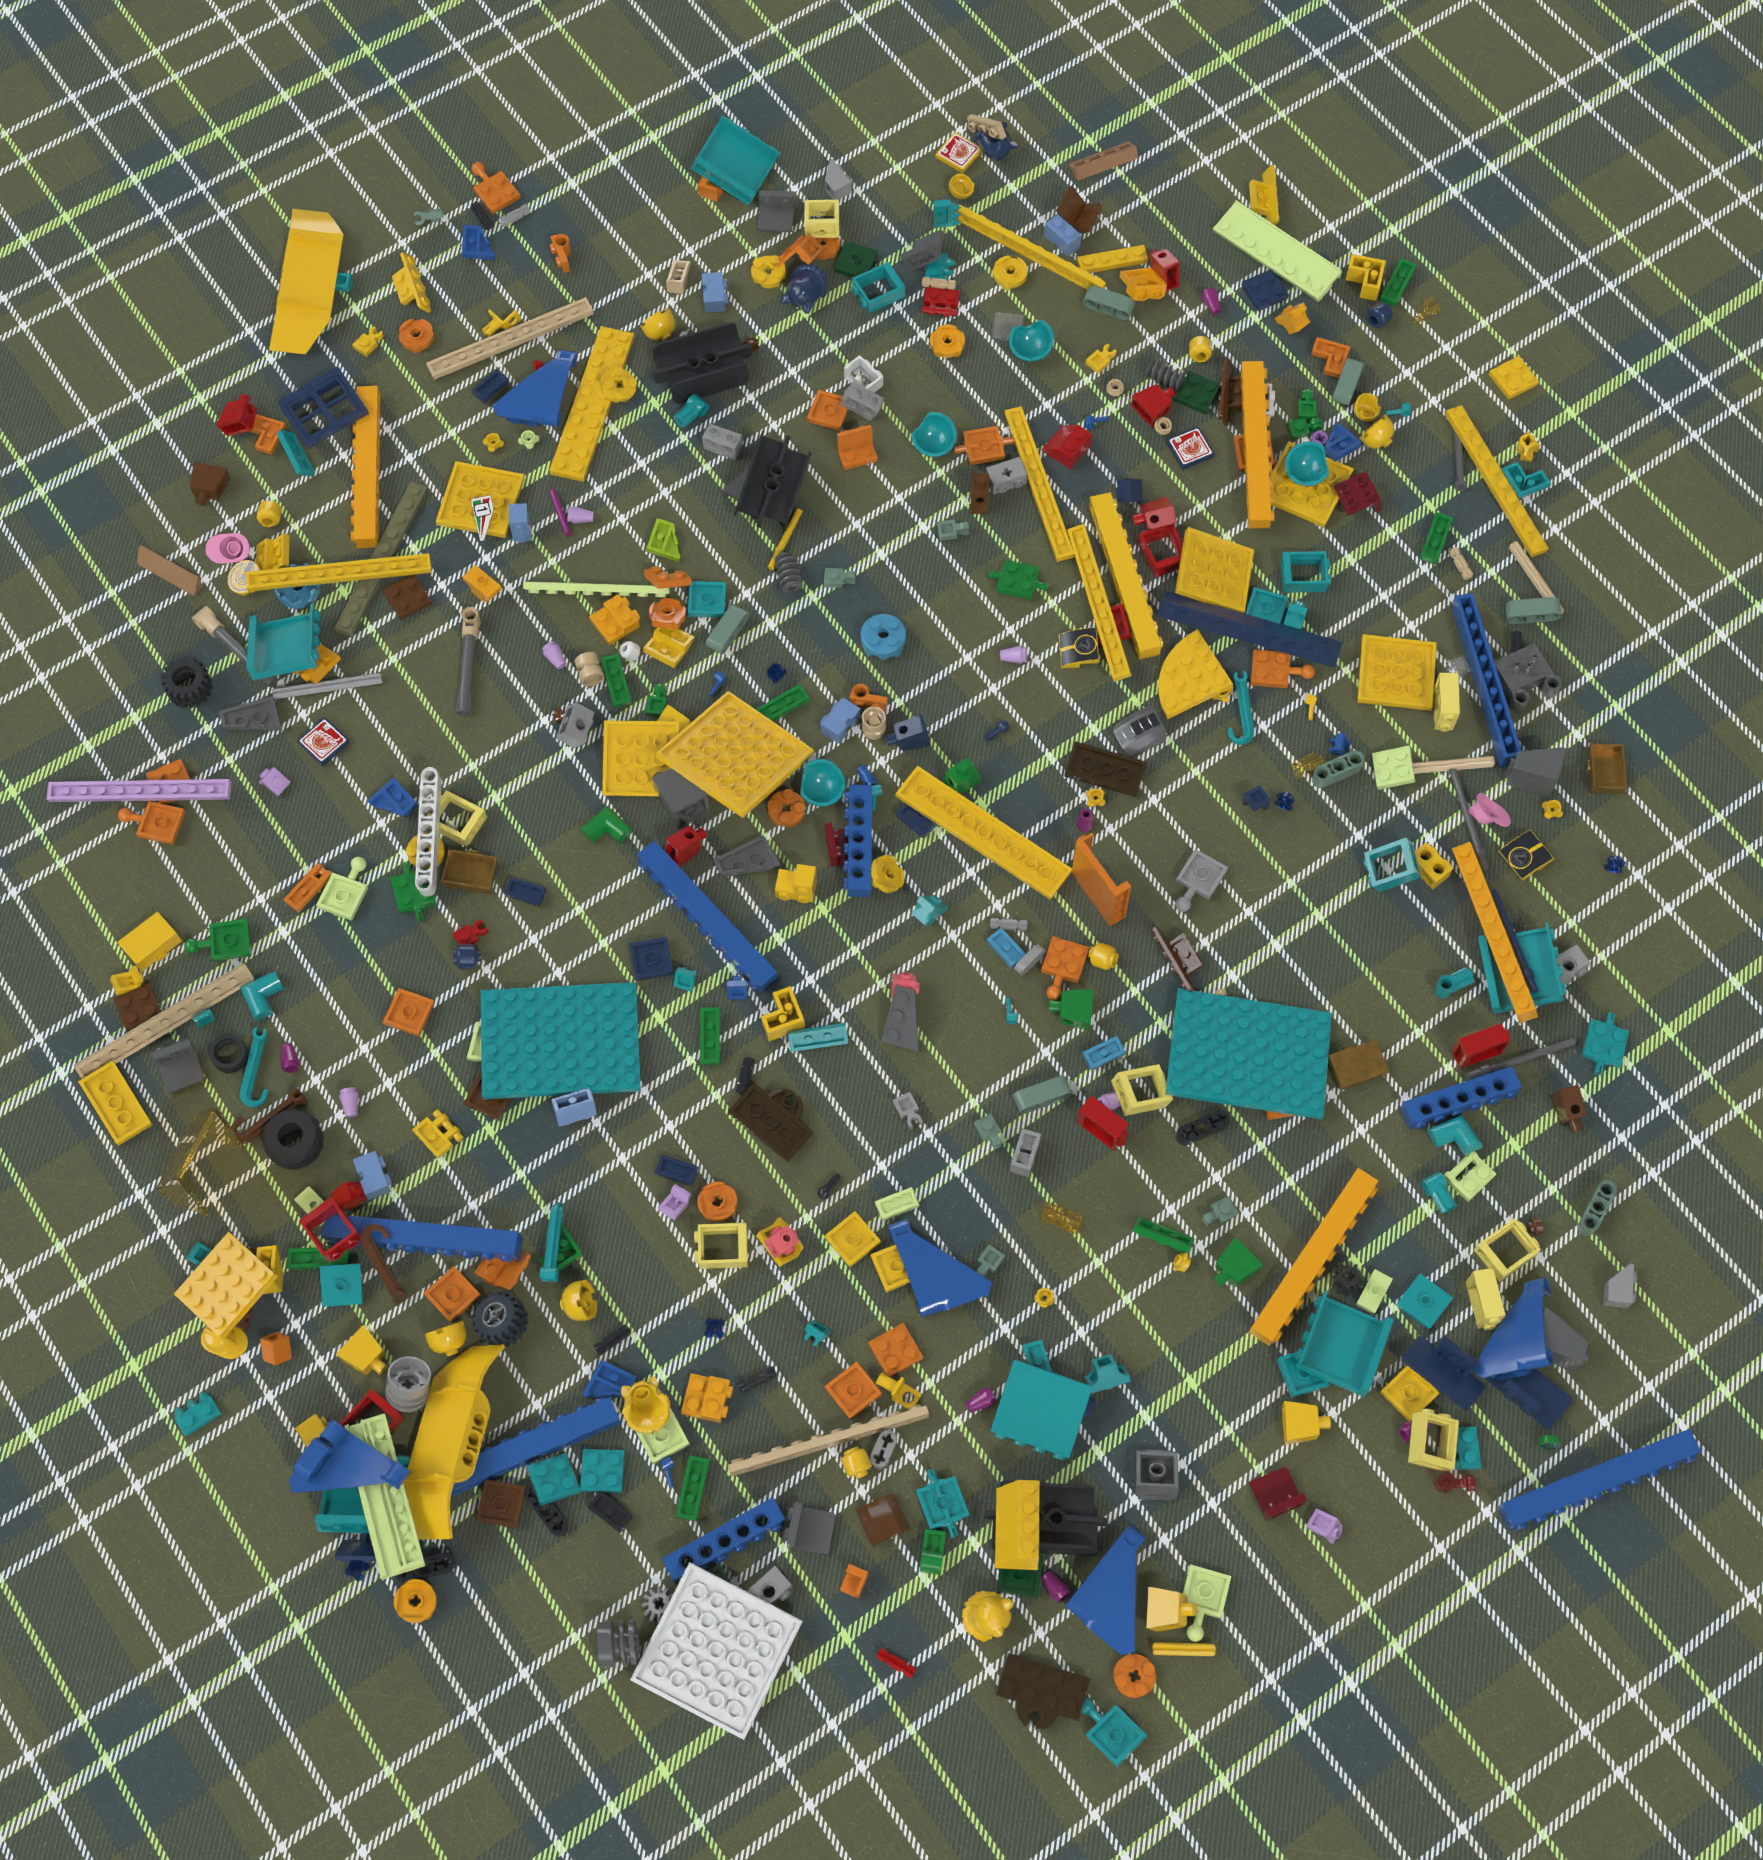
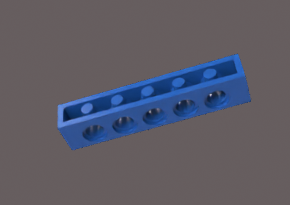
M850 785L849 792H845V803H849V807L845 809V820H848V826H845L844 837H848V843L844 844V855H848V861H844V872H847V878H844V890H847V896L870 897L872 786ZM859 804L862 808H856L854 805ZM854 822H861L862 825H855ZM854 839H860L862 842L857 843ZM860 856L862 859L855 860L853 857ZM858 873L862 877L856 878L853 874Z
M1513 1066L1404 1101L1400 1110L1408 1128H1415L1417 1130L1427 1126V1123L1430 1122L1436 1124L1444 1121L1449 1116L1453 1118L1458 1117L1467 1110L1471 1112L1476 1111L1485 1104H1489V1106L1494 1105L1503 1098H1507V1100L1518 1096L1522 1086ZM1494 1085L1501 1086L1502 1090L1495 1089ZM1475 1091H1481L1484 1096H1478ZM1457 1097H1463L1466 1102H1460ZM1439 1103H1445L1448 1108L1440 1107ZM1421 1109H1427L1430 1114H1423Z
M772 1497L667 1555L662 1560L674 1584H677L686 1570L682 1566L685 1559H692L694 1565L707 1571L709 1565L715 1562L719 1564L727 1560V1555L733 1552L736 1554L747 1548V1544L760 1542L765 1538V1534L781 1530L786 1521ZM761 1517L768 1520V1523L763 1527L756 1524L757 1520ZM741 1528L749 1529V1534L746 1537L738 1535V1531ZM729 1538L731 1540L728 1547H721L719 1545L721 1539ZM710 1548L712 1550L711 1556L707 1558L702 1557V1550Z

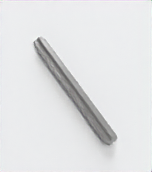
M381 673L320 681L317 684L306 683L273 688L272 695L274 699L380 684L382 683Z

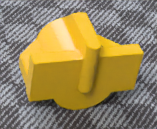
M1526 431L1520 437L1516 450L1520 454V460L1532 462L1533 452H1538L1540 444L1535 440L1536 436L1531 435L1529 431Z

